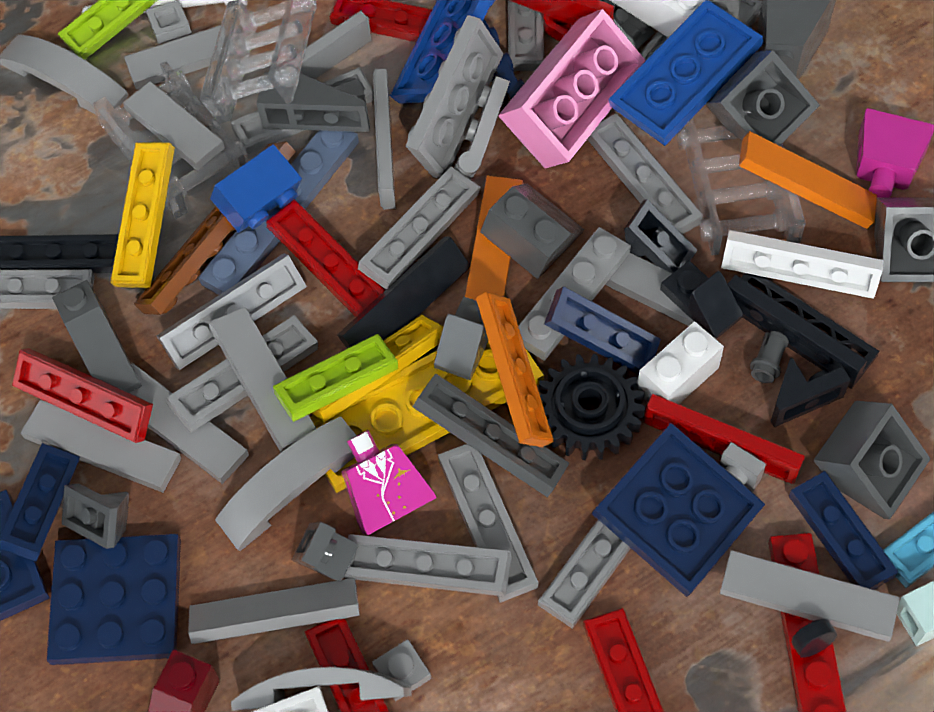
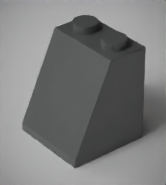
M762 0L758 19V33L763 36V45L757 52L773 50L799 80L828 32L836 0Z

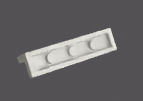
M729 230L721 268L874 299L883 271L884 260Z

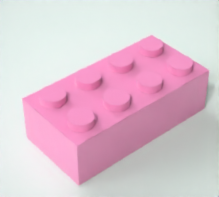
M601 9L579 18L498 116L544 168L567 163L611 110L609 98L646 60L608 14Z

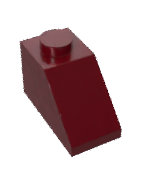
M173 649L153 688L148 712H205L220 682V678L213 666Z

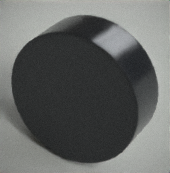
M818 619L797 631L792 638V645L799 656L805 658L827 648L837 638L838 634L829 620Z

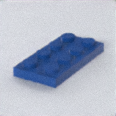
M437 0L390 97L399 104L424 102L426 96L435 85L442 62L447 59L451 51L455 34L462 27L467 15L480 18L483 22L489 7L492 6L495 0Z
M705 0L609 98L610 107L666 146L763 45V36L711 1Z

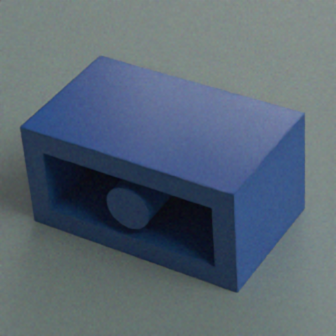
M273 144L214 186L210 199L236 231L240 233L248 226L252 230L260 226L270 216L268 212L277 205L282 209L292 200L296 199L298 196L296 191L302 178Z

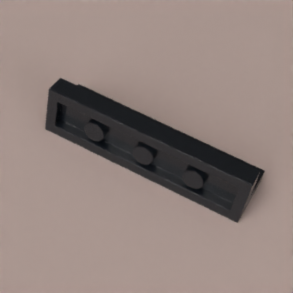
M745 273L741 278L735 275L728 283L743 313L742 318L765 333L776 331L785 335L789 340L788 348L821 370L832 372L843 367L851 379L848 385L850 389L855 386L880 352L766 277ZM750 282H751L752 284H754L755 286H757L758 288H760L761 290H763L764 293H763L762 291L758 290L757 288H755L754 286H752V285L750 284ZM786 307H789V308H791L792 310H794V311L796 312V314H795L794 312H792L791 310H789L788 308H786ZM819 327L828 332V334L820 330ZM851 349H854L855 351L859 352L860 354H862L863 356H865V358H863L862 356H860V355L857 354L856 352L852 351Z

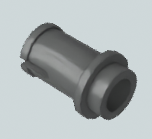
M776 331L764 334L758 356L750 363L751 375L755 380L762 383H772L774 379L780 376L781 368L779 365L789 343L785 335Z

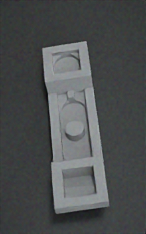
M17 35L0 54L1 65L24 77L30 73L76 97L80 107L105 120H108L129 96L124 88L89 62L56 44L37 37Z
M341 416L305 435L259 470L221 510L215 521L238 551L243 550L272 526L268 520L328 470L331 469L336 473L354 458L347 441L357 435Z
M342 667L310 668L284 673L251 687L231 701V708L234 711L266 707L284 700L285 689L359 683L360 700L412 696V690L410 686L397 679L369 670Z

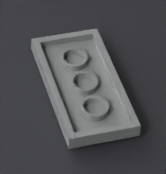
M467 15L462 27L457 30L451 51L439 68V76L435 85L424 100L423 110L419 119L408 134L406 147L429 174L437 179L452 166L467 134L472 118L474 119L479 108L477 103L484 85L489 86L503 56V52L481 19Z

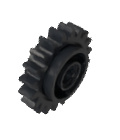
M577 354L575 366H571L569 362L562 359L561 372L552 368L548 369L549 381L540 380L539 392L541 393L540 398L551 433L553 434V442L551 443L553 448L566 443L565 455L568 457L578 448L581 451L582 460L587 459L590 450H594L598 459L602 460L604 448L608 447L612 453L617 455L619 454V441L626 445L632 444L633 435L631 432H640L642 422L639 419L644 418L645 406L641 405L644 399V391L636 390L638 378L631 377L625 379L627 366L624 365L615 371L612 369L613 358L611 357L605 361L604 365H600L597 354L592 355L590 363H585L582 356ZM584 403H593L597 405L598 408L595 410H586L582 408L581 405Z

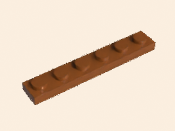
M287 141L267 144L261 151L263 152L274 144L287 161L295 153V150ZM216 206L152 281L151 288H147L134 303L143 314L161 315L171 310L178 301L176 296L184 286L191 284L198 278L201 273L199 268L208 258L213 257L223 247L222 240L230 231L235 230Z

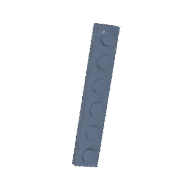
M318 131L292 162L291 166L302 178L296 191L298 196L295 200L304 209L309 206L358 145V134L348 131ZM278 205L268 212L270 216L267 220L281 210ZM266 221L253 230L248 226L240 233L236 231L198 277L200 284L218 295L222 294L256 272L280 240L266 227Z

